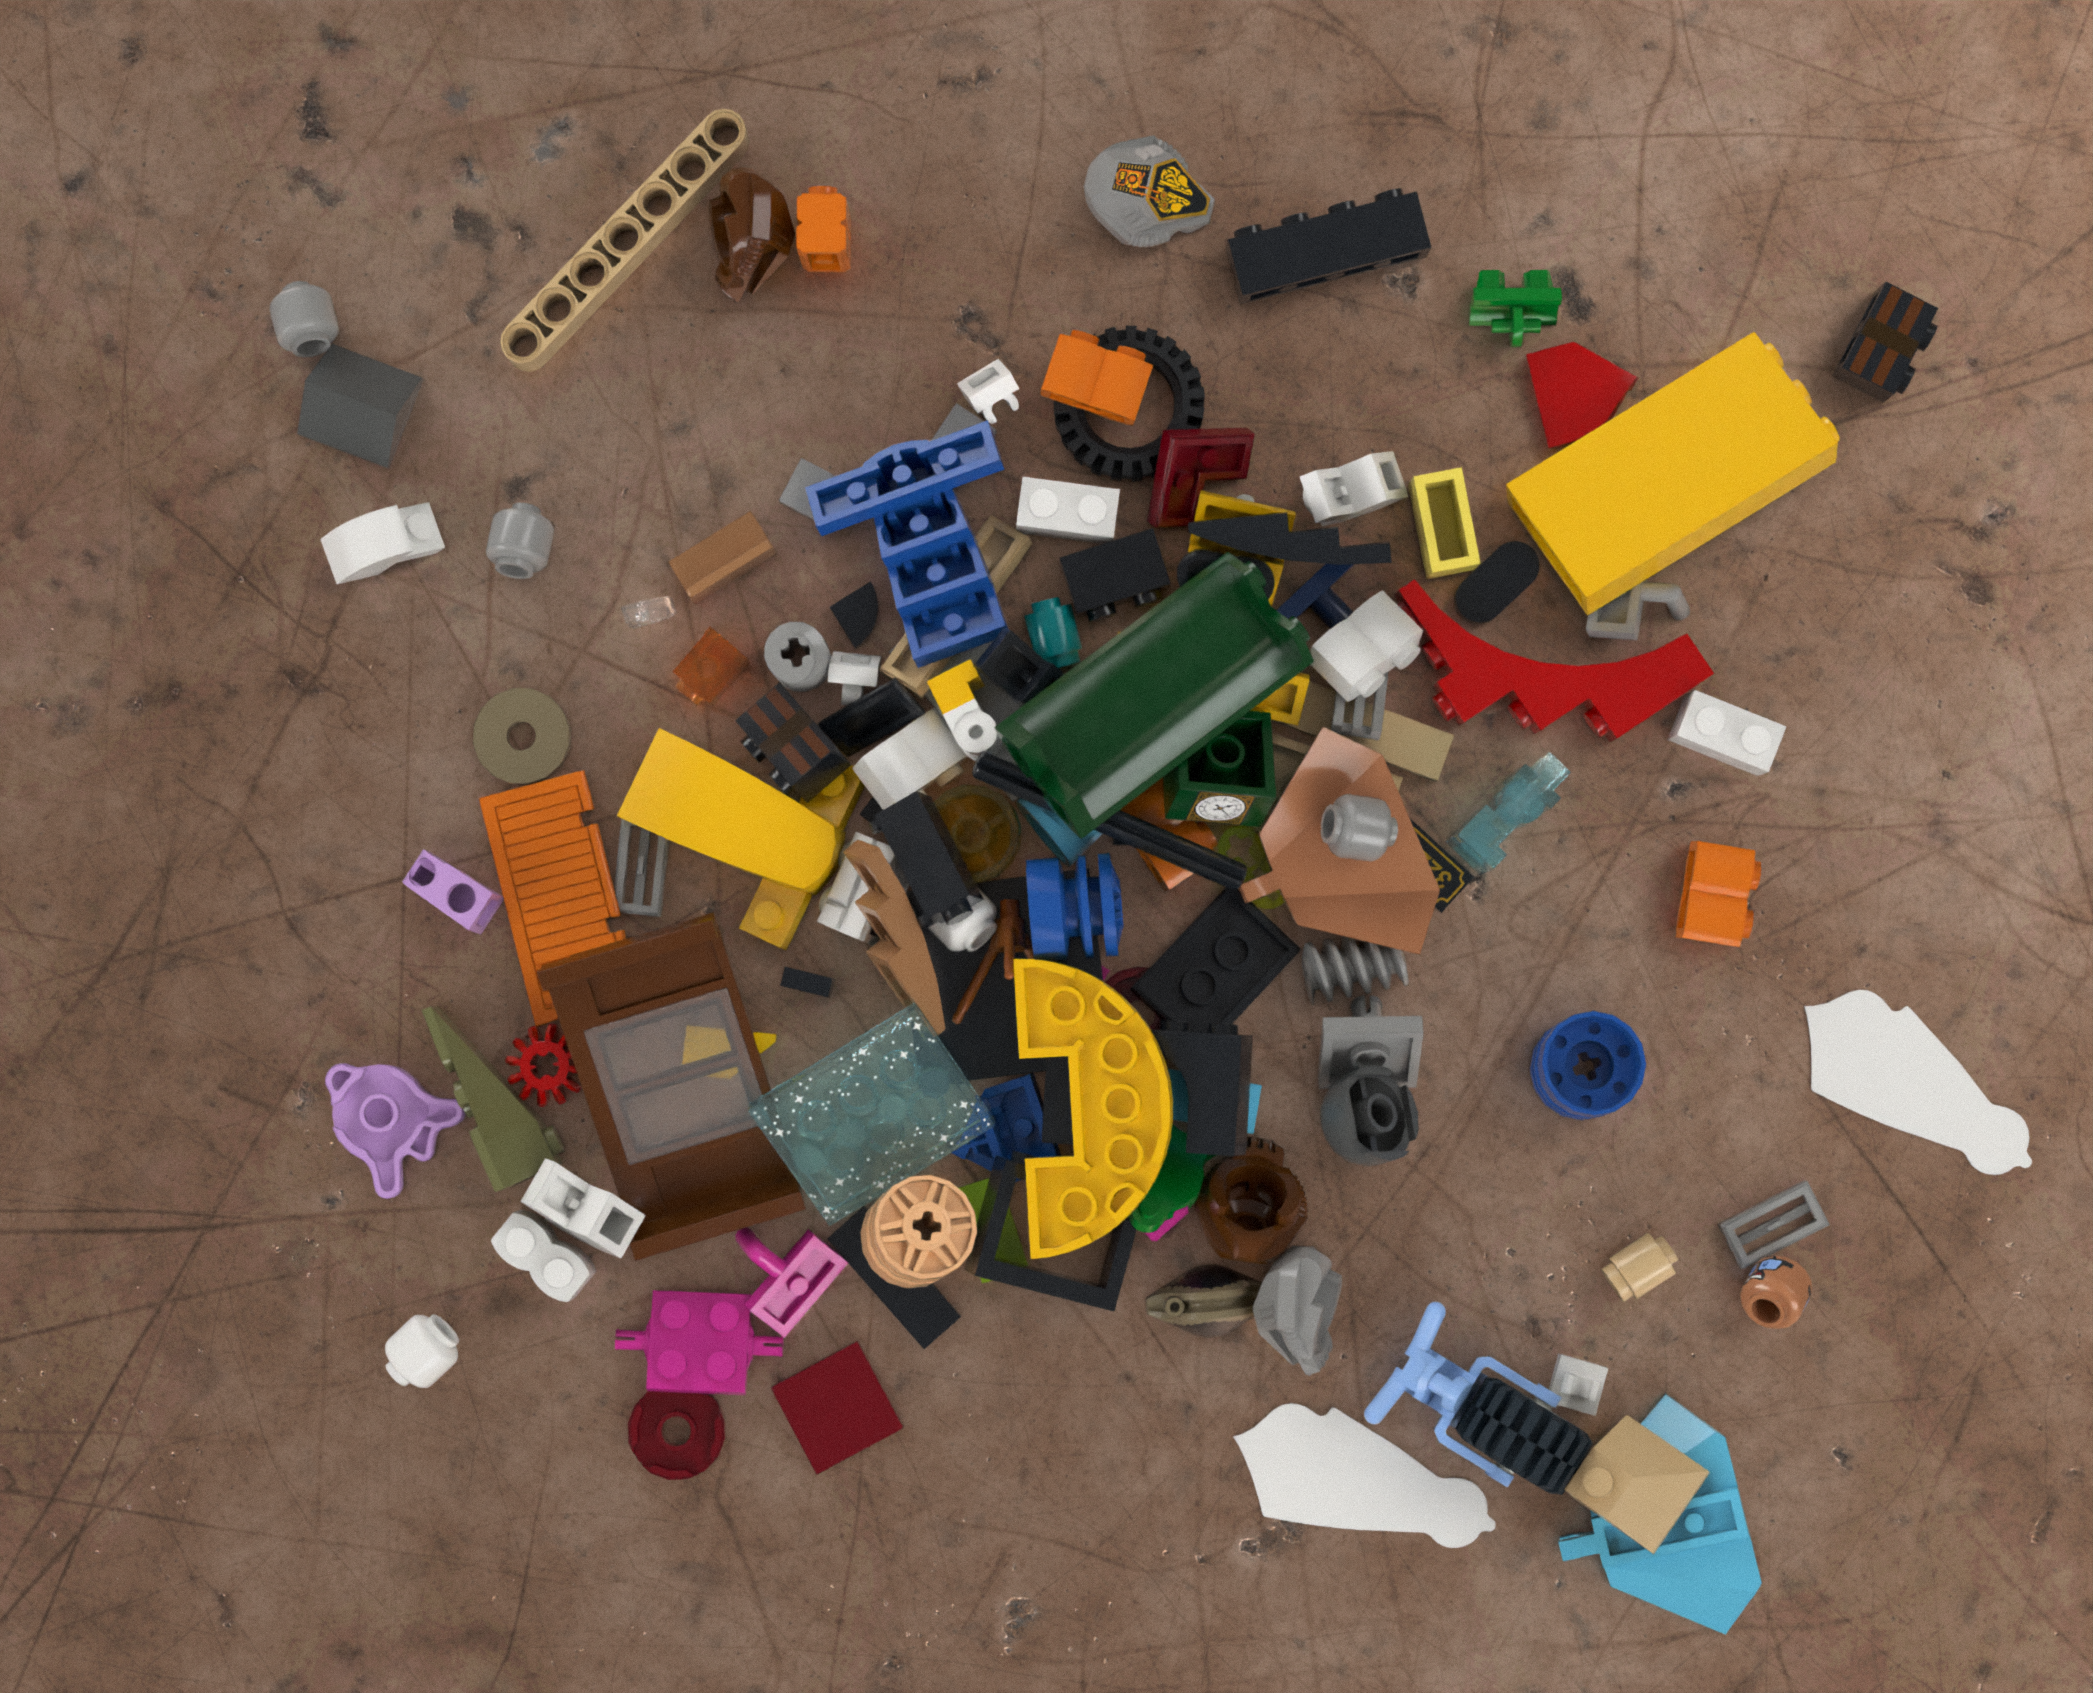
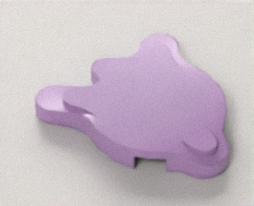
M340 1063L332 1066L325 1077V1085L331 1095V1105L333 1106V1131L338 1141L351 1154L362 1159L367 1164L372 1174L375 1191L379 1197L384 1199L396 1197L403 1190V1159L405 1156L411 1155L418 1161L432 1159L435 1154L439 1131L460 1124L466 1115L456 1099L439 1098L430 1094L424 1089L417 1078L406 1070L393 1065L377 1064L356 1067L347 1063Z

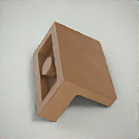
M749 511L668 561L683 585L687 595L696 605L777 555V552L752 512Z

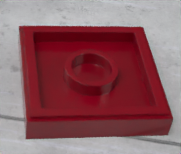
M859 1340L771 1386V1390L816 1475L904 1428Z

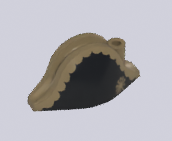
M1216 1264L1197 1266L1146 1297L1147 1314L1193 1335L1205 1338L1223 1336L1236 1330L1254 1317L1252 1308L1262 1282Z

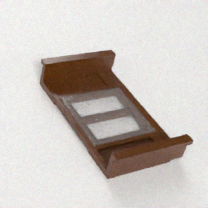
M714 912L573 954L568 958L542 965L541 969L537 970L542 990H549L619 1197L646 1215L630 1242L635 1261L806 1210L798 1168ZM777 1129H779L780 1131L784 1130L782 1132V1136L776 1135Z

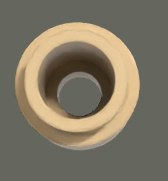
M1646 1233L1609 1258L1610 1264L1601 1270L1618 1297L1625 1302L1632 1296L1637 1300L1675 1275L1672 1264L1678 1261V1258L1662 1235L1654 1240L1649 1233Z

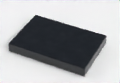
M1225 887L1130 990L1162 1020L1190 1022V1032L1208 1033L1209 1023L1233 1024L1301 951V948L1252 902L1244 903L1238 889L1232 890Z

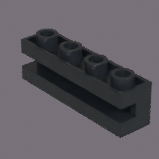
M1401 188L1392 189L1377 194L1374 197L1375 202L1357 206L1354 200L1345 201L1330 206L1328 208L1329 214L1310 218L1308 212L1297 213L1281 220L1282 226L1263 230L1261 224H1256L1236 230L1234 232L1235 238L1228 239L1226 253L1230 268L1233 267L1236 278L1235 288L1240 305L1426 258L1431 249V243L1417 191L1404 194Z

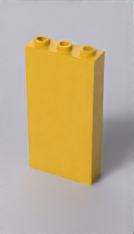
M1755 332L1747 335L1506 484L1509 506L1587 615H1590L1836 463L1840 437L1835 426L1826 416L1818 417L1810 406L1812 400L1805 386L1798 379L1791 381L1782 369L1784 363L1777 349L1769 342L1764 345Z

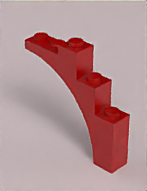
M1415 579L1394 594L1399 602L1397 605L1423 630L1422 638L1426 643L1421 646V650L1428 662L1436 671L1443 667L1447 673L1445 677L1432 686L1437 693L1432 697V701L1447 722L1454 718L1458 726L1505 695H1508L1512 701L1507 706L1508 710L1523 730L1530 727L1532 732L1536 734L1583 703L1588 710L1583 714L1588 726L1598 738L1605 735L1608 741L1612 742L1715 674L1687 633L1654 651L1618 662L1581 666L1545 663L1502 651L1470 634L1440 610Z

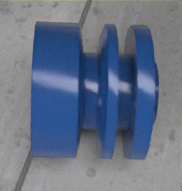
M1110 853L1098 854L1099 876L1088 877L1085 855L1077 857L1075 878L1065 879L1058 857L1026 860L1028 906L1034 959L1047 961L1067 960L1070 938L1080 937L1086 958H1094L1093 936L1104 935L1106 957L1119 956L1118 946L1124 928L1120 879L1111 863Z
M1591 1011L1572 1015L1544 1032L1533 1049L1530 1074L1533 1088L1545 1106L1562 1117L1586 1120L1615 1112L1630 1102L1643 1084L1646 1060L1642 1043L1629 1025L1614 1015ZM1577 1055H1579L1583 1062L1591 1060L1594 1069L1588 1072V1079L1584 1074L1576 1076L1573 1071V1067L1579 1063Z

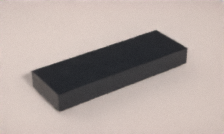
M864 1205L827 1239L921 1347L925 1349L954 1324L961 1315L933 1283L926 1287L903 1288L887 1283L871 1269L862 1252L860 1231L865 1214L868 1211Z

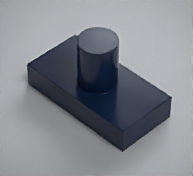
M1325 564L1285 601L1277 611L1286 618L1294 616L1298 619L1310 608L1331 629L1354 612L1331 587L1355 564Z

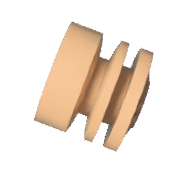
M932 1175L909 1177L895 1184L878 1197L866 1212L860 1231L862 1252L871 1269L887 1283L903 1288L926 1287L958 1269L972 1252L977 1235L975 1211L966 1194L950 1181ZM922 1218L924 1219L925 1227L933 1230V1233L924 1238V1240L921 1239V1231L913 1229V1225Z

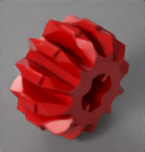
M557 1024L548 1025L545 1041L537 1026L529 1027L528 1035L532 1045L524 1039L515 1038L512 1044L523 1055L522 1057L507 1056L505 1059L506 1064L520 1066L521 1071L511 1074L507 1078L509 1084L526 1081L527 1084L521 1089L519 1094L522 1100L530 1098L538 1089L537 1105L539 1107H546L548 1105L551 1091L559 1105L567 1103L564 1085L575 1093L582 1091L581 1083L572 1078L574 1073L577 1074L565 1036L563 1035L558 1042L559 1029ZM554 1054L558 1059V1062L553 1063L554 1066H559L557 1074L541 1076L537 1070L542 1068V1065H537L539 1056L549 1057Z

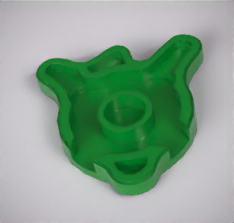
M1172 1124L1170 1143L1159 1175L1146 1197L1129 1215L1131 1225L1136 1230L1144 1233L1158 1230L1164 1221L1173 1217L1174 1211L1188 1206V1209L1192 1207L1198 1198L1203 1182V1166L1207 1161L1217 1156L1186 1153L1187 1133L1179 1130L1174 1124Z

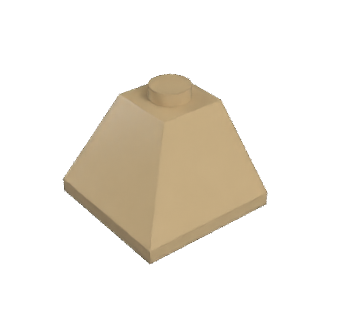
M1626 1415L1592 1448L1564 1490L1582 1505L1646 1550L1655 1554L1710 1472Z

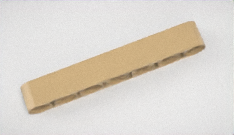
M719 109L710 113L506 326L501 334L500 344L503 353L514 367L527 372L543 367L720 182L722 176L744 157L750 140L745 123L738 113L730 109ZM729 126L739 131L737 139L730 145L723 146L713 141L715 133L722 127ZM697 161L705 165L703 175L697 180L689 181L680 177L681 169L688 162ZM666 196L671 199L672 203L668 212L660 216L649 214L647 206L653 198ZM623 231H633L638 234V241L632 249L620 251L614 248V240L618 234ZM594 265L602 267L605 273L600 283L595 286H585L581 283V274L586 268ZM563 300L571 304L570 313L564 320L555 322L547 318L548 309L554 302ZM526 335L537 338V347L532 354L525 357L514 354V345L519 338Z

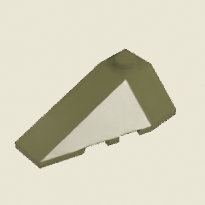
M430 1006L421 1010L442 1064L449 1073L455 1071L459 1078L458 1081L453 1082V1093L458 1105L463 1108L469 1118L474 1117L477 1126L474 1127V1130L469 1131V1134L494 1191L498 1192L511 1188L535 1177L545 1158L559 1165L563 1164L559 1154L565 1152V1148L554 1125L546 1127L543 1119L525 1100L519 1097V1093L512 1085L509 1084L439 1007Z

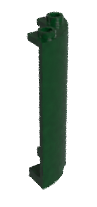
M1229 552L1225 553L994 727L1027 778L1029 776L1032 777L1035 784L1043 791L1045 802L1079 838H1084L1314 662L1306 644L1310 640L1307 630L1296 617L1286 618L1271 607L1263 590L1266 580L1261 571L1252 562L1248 561L1244 564Z

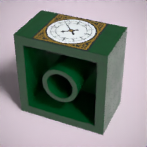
M1247 712L1163 777L1165 819L1261 827L1276 799L1271 713Z

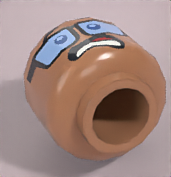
M1772 1255L1764 1257L1753 1266L1740 1292L1741 1305L1746 1314L1761 1326L1772 1329L1790 1327L1799 1320L1811 1297L1812 1281L1807 1271L1796 1261L1784 1256Z

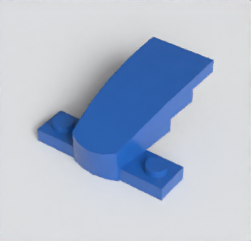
M988 420L930 442L929 440H911L894 444L876 453L864 462L862 467L805 487L814 522L821 536L874 518L881 558L887 567L896 609L903 620L912 658L918 668L989 643L997 637L1003 628L1008 629L986 562L963 507L954 491L955 487L1005 469Z

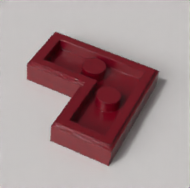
M1247 427L1163 430L1147 522L1155 528L1188 526L1189 522L1194 521L1200 490L1204 489L1205 481L1247 479L1255 433Z

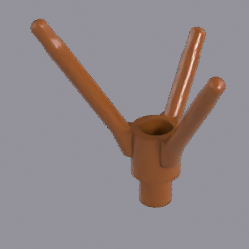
M1005 899L1000 901V918L995 920L997 924L995 934H993L988 950L952 1017L954 1024L961 1023L998 953H1004V977L1007 980H1011L1014 977L1013 959H1015V953L1024 952L1028 959H1034L1032 942L1028 933H1025V920L1020 918L1018 900Z

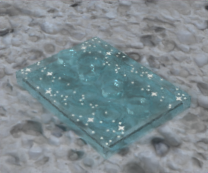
M915 1002L748 1104V1112L829 1226L879 1197L895 1184L912 1177L995 1126L994 1117Z

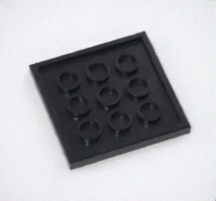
M1087 868L1088 877H1090L1089 868ZM1075 870L1063 871L1065 879L1075 878ZM1026 876L976 882L977 887L996 906L997 915L995 920L1000 918V901L1005 899L1019 901L1020 918L1025 920V933H1028L1032 942ZM907 891L908 900L916 918H918L924 912L913 891ZM929 928L922 929L938 982L945 1030L941 1034L936 1035L921 1027L920 1030L917 1028L913 1029L915 1023L913 1019L911 1020L919 1087L1046 1071V1057L1019 1059L1014 977L1011 980H1007L1004 977L1003 952L997 954L961 1023L954 1024L952 1022V1017L984 958L992 937L976 951L968 952L965 949L958 952L948 949ZM1093 936L1094 958L1088 959L1083 951L1080 937L1070 938L1067 960L1054 962L1078 968L1103 981L1098 936ZM1024 952L1015 953V959H1028Z

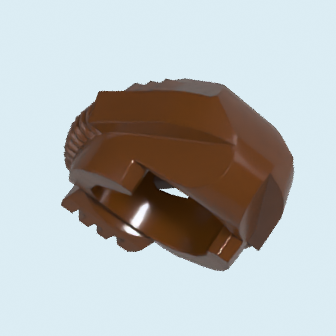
M739 167L728 171L722 176L720 180V196L709 200L711 233L715 250L720 260L715 272V280L718 282L721 290L736 303L741 300L744 292H749L753 295L786 260L796 234L784 195L764 175L751 168Z
M1247 1136L1246 1155L1233 1156L1231 1159H1225L1223 1163L1215 1164V1167H1212L1203 1178L1194 1207L1207 1241L1221 1258L1269 1265L1285 1253L1306 1224L1308 1204L1305 1191H1303V1186L1300 1185V1180H1297L1298 1177L1293 1175L1289 1168L1283 1167L1284 1150L1281 1146L1275 1144L1273 1140Z

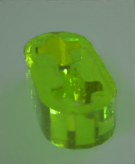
M1234 826L1220 836L1217 852L1227 857L1229 856L1226 851L1231 847L1228 839L1231 836L1235 835L1239 840L1246 837L1250 839L1252 845L1247 849V852L1255 864L1250 868L1247 866L1244 882L1255 878L1252 872L1259 868L1262 874L1271 871L1266 861V855L1260 838L1252 829L1245 826ZM1237 856L1233 858L1234 860L1245 864L1241 857ZM1279 890L1276 891L1278 898L1274 901L1268 896L1251 901L1256 907L1263 910L1274 909L1284 903Z

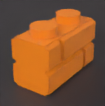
M809 187L808 193H802V195L797 197L798 226L796 229V249L802 268L807 270V272H846V270L851 269V215L847 198L838 193L836 187Z

